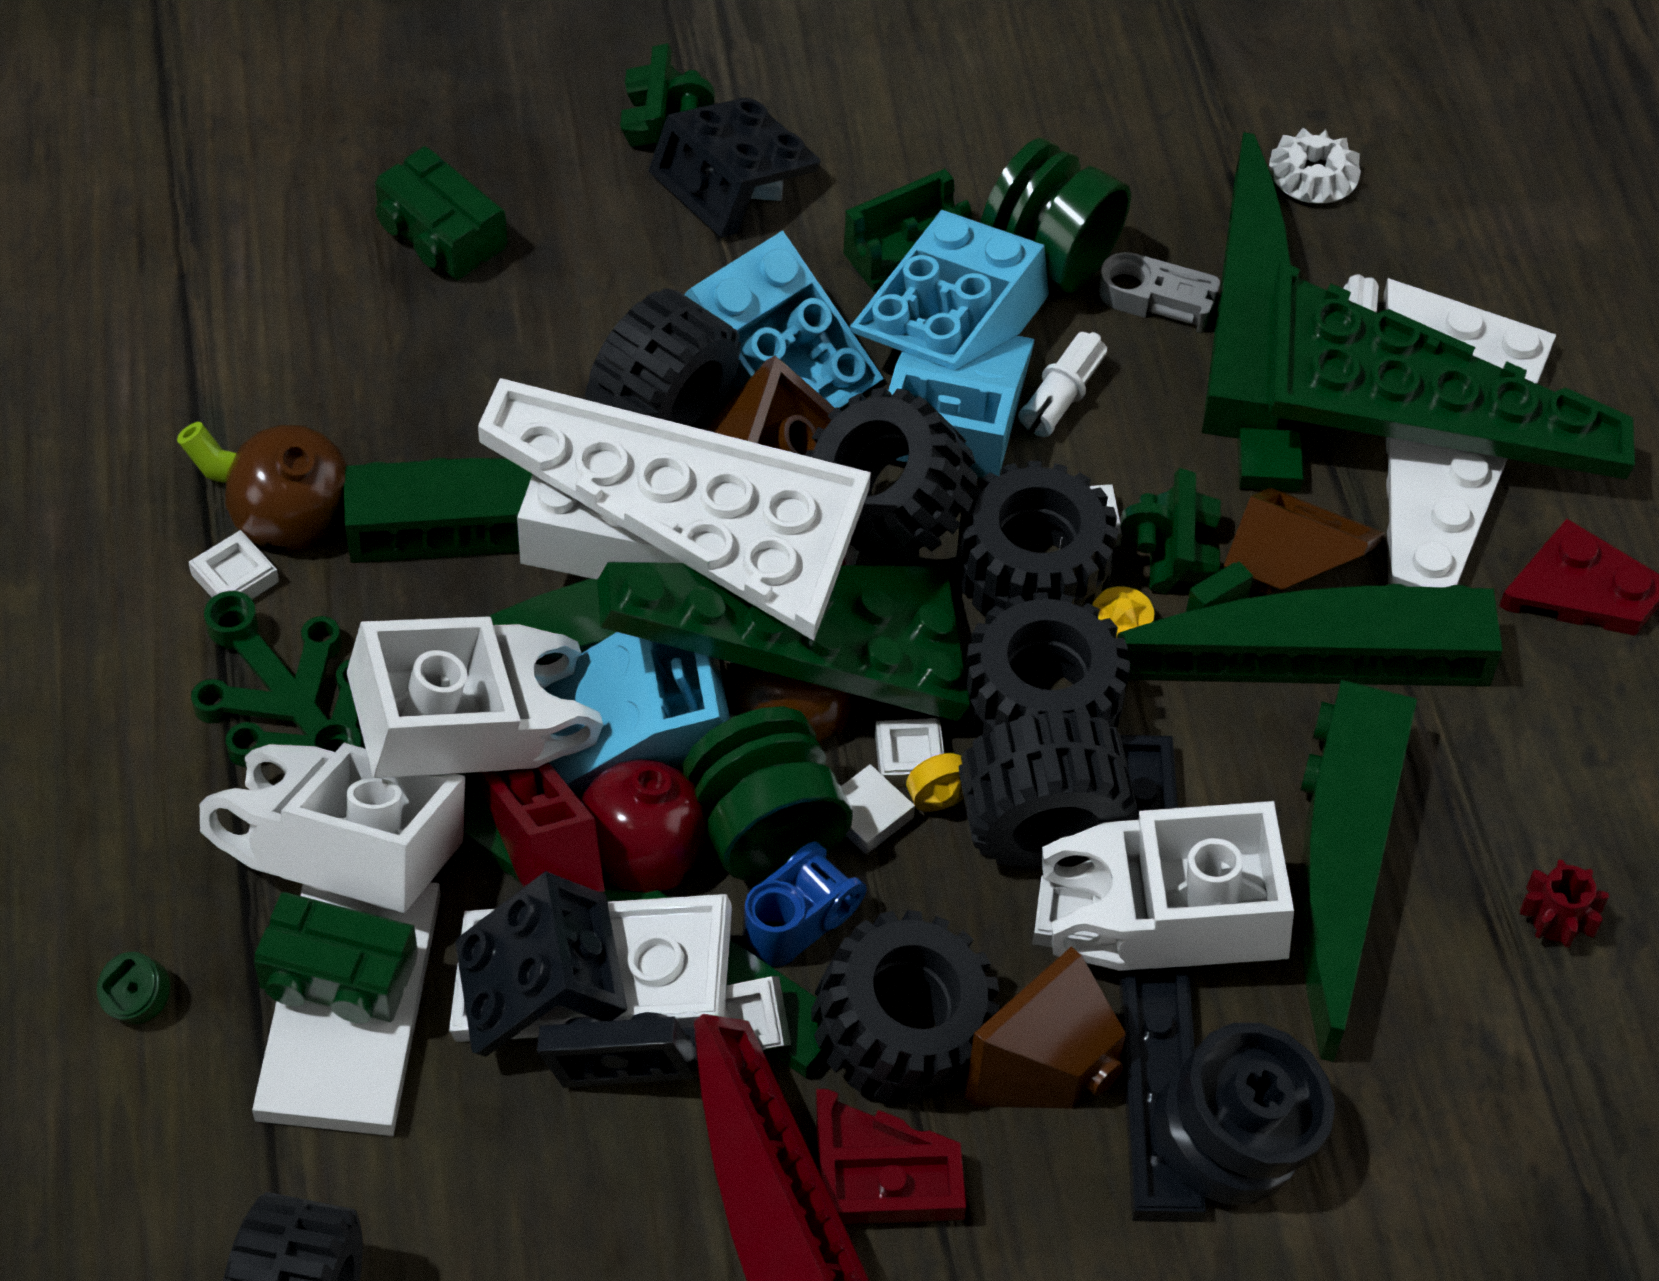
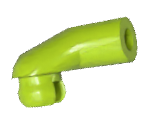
M195 422L184 428L177 437L179 445L206 478L226 483L227 472L236 453L223 450L202 422Z

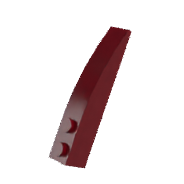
M702 1014L694 1021L701 1096L714 1170L731 1236L746 1280L869 1281L749 1021Z

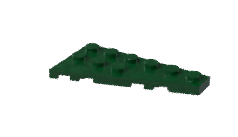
M1280 262L1274 281L1269 416L1627 480L1635 466L1634 422L1632 416L1566 387L1556 392L1525 379L1526 369L1506 361L1503 368L1472 355L1476 348L1391 309L1381 311L1380 313L1372 311L1348 300L1351 294L1350 291L1330 283L1327 290L1298 278L1300 269L1285 262Z
M607 562L597 579L600 628L957 722L970 706L947 567L841 565L814 640L684 563Z

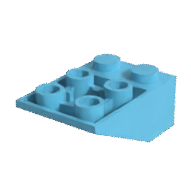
M941 210L851 324V333L949 369L957 370L1019 335L1049 296L1045 247L1043 244Z
M784 231L779 232L694 285L684 294L738 331L741 353L738 359V368L731 384L737 391L745 385L767 359L773 356H777L834 408H841L849 402V398L859 393H864L884 379L855 335L851 333V329Z
M1016 336L957 370L949 369L902 351L896 363L888 391L893 395L896 389L899 388L909 391L916 398L920 396L926 400L966 440L965 445L972 450L976 462L970 468L977 474V477L983 478L990 472L1000 476L1035 339ZM909 455L899 457L895 460L907 462Z
M619 632L614 633L580 654L576 660L573 675L558 680L544 688L545 691L560 699L577 701L600 712L603 721V727L596 745L549 762L574 794L585 792L594 779L603 771L624 761L645 759L663 762L676 769L681 768L692 746L711 729L730 719L719 659ZM574 724L553 733V735H572L580 731L585 725Z

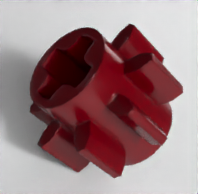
M1558 860L1556 867L1548 876L1536 869L1532 872L1526 886L1529 893L1525 895L1520 908V914L1532 916V921L1536 928L1535 937L1538 939L1545 937L1552 941L1562 942L1565 948H1570L1573 939L1580 931L1586 936L1595 937L1603 920L1600 913L1603 912L1609 894L1601 890L1597 891L1596 883L1592 877V869L1584 870L1578 866L1566 865L1564 860Z

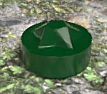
M125 952L115 956L105 965L97 982V998L101 1008L111 1017L128 1024H142L156 1017L167 1003L170 993V979L164 966L157 960L139 952Z

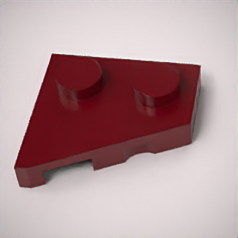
M1566 518L1504 591L1499 607L1513 613H1519L1521 605L1557 611L1556 621L1576 625L1596 624L1608 631L1636 636L1659 608V574Z
M816 1089L819 1172L843 1224L964 1220L966 1200L960 1142L930 1130H915L908 1126L903 1119L878 1110L875 1116L838 1102L839 1093L829 1089Z

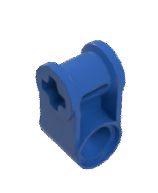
M814 841L806 844L785 865L762 883L754 886L747 894L741 940L743 948L771 967H780L792 962L797 955L829 930L835 929L844 923L855 912L865 897L866 885L859 878L849 879L826 858L827 851L820 843ZM775 921L783 924V926H767L764 922Z

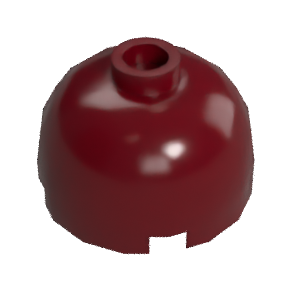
M645 759L624 761L603 771L585 791L581 802L595 818L601 868L603 872L610 874L609 884L622 890L643 893L655 890H668L683 883L684 874L694 867L697 870L701 864L707 840L708 813L697 800L695 783L688 781L681 770L659 761Z

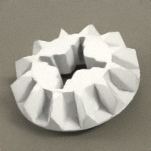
M1302 128L1296 137L1282 136L1278 147L1272 149L1269 170L1275 184L1289 196L1308 203H1330L1348 196L1357 186L1361 173L1359 169L1360 153L1349 150L1347 138L1332 140L1329 138L1326 129L1320 135H1312L1305 128ZM1307 159L1312 162H1317L1320 159L1326 160L1325 167L1315 164L1312 167L1308 166L1305 168Z

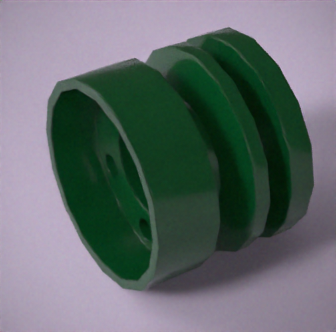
M1038 137L1027 143L1011 159L1001 173L987 199L980 223L1043 244L1045 247L1048 283L1063 292L1073 293L1083 287L1098 272L1111 253L1127 219L1132 194L1129 185L1097 167L1088 166L1081 170V165L1076 155L1065 151L1060 152L1058 145Z
M785 706L766 707L734 716L711 729L695 743L683 762V774L688 781L695 783L697 800L708 813V835L723 868L733 878L749 882L763 881L785 865L800 848L814 841L820 843L828 854L842 842L852 826L853 810L836 775L826 766V754L821 745L816 741V733L810 721L799 710Z

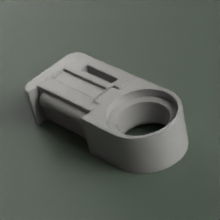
M1121 252L1111 255L1104 261L1098 290L1102 301L1113 309L1146 318L1147 312L1197 325L1196 332L1201 333L1207 329L1215 308L1220 280L1214 275L1135 253ZM1120 274H1127L1136 277L1141 282V285L1134 289H1123L1116 286L1111 279Z

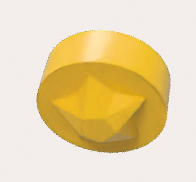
M1125 586L1108 588L1102 591L1092 604L1099 609V620L1110 618L1118 627L1117 635L1119 632L1154 621V607L1146 595L1134 588Z
M954 753L939 754L924 760L910 772L906 780V787L918 810L925 812L939 811L954 806L964 799L959 776V765L962 764L961 755Z

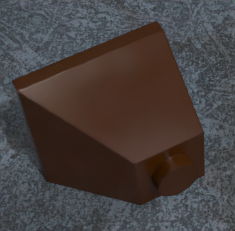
M773 356L763 363L711 421L707 431L805 456L807 450L815 449L817 443L812 439V436L818 427L825 429L832 420L827 415L835 408L777 356Z
M1268 488L1250 496L1224 567L1240 561L1253 575L1251 589L1270 594L1273 586L1282 590L1366 554L1381 544L1385 532L1274 488Z
M1072 946L974 1032L965 1099L974 1107L1072 1109L1090 1092L1095 1096L1103 1094L1119 1077L1123 1069L1120 1058L1126 1033L1082 955Z

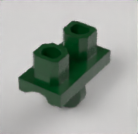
M669 43L652 46L651 64L626 69L625 86L627 95L633 106H640L621 111L620 127L630 147L653 143L658 144L668 114L709 106L715 103L714 87L708 80L701 77L698 71L688 70L682 74L671 65L672 49Z
M1179 467L1174 473V486L1171 489L1158 495L1151 493L1142 494L1139 497V503L1130 505L1122 512L1120 519L1122 534L1127 539L1138 543V550L1140 552L1150 553L1149 590L1167 595L1178 581L1197 585L1217 573L1220 568V549L1195 541V535L1207 539L1217 528L1221 517V500L1196 492V472Z

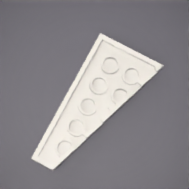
M1389 278L1387 279L1384 290V309H1391L1476 347L1472 355L1503 368L1506 361L1526 369L1525 379L1538 384L1556 334ZM1386 437V454H1388L1386 490L1387 498H1389V525L1387 529L1388 584H1402L1407 587H1448L1458 585L1508 458Z
M502 378L499 379L478 425L479 442L808 638L815 639L870 489L871 472Z

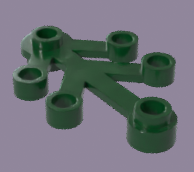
M225 591L213 596L207 602L204 608V618L209 637L224 648L236 649L269 691L231 687L218 679L203 680L191 692V700L196 717L202 722L210 724L219 723L228 718L230 714L294 721L304 734L264 732L259 725L251 722L236 724L226 735L228 755L234 764L240 767H247L245 761L247 754L251 750L268 744L315 746L336 752L343 743L366 749L362 732L357 728L359 720L350 684L347 683V669L350 659L344 661L336 671L339 696L331 720H328L317 707L328 659L335 656L340 651L342 645L339 625L335 620L327 616H316L304 623L301 629L303 650L296 677L294 678L256 632L258 630L256 608L253 600L248 595L239 591ZM232 623H239V625L234 627H225ZM319 634L331 636L324 642L312 640L313 637ZM209 697H219L222 699L215 705L207 706L202 704ZM245 740L257 742L254 747L249 749L236 747Z

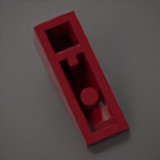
M549 762L530 769L473 772L519 881L524 887L547 871L595 891H605L595 818Z

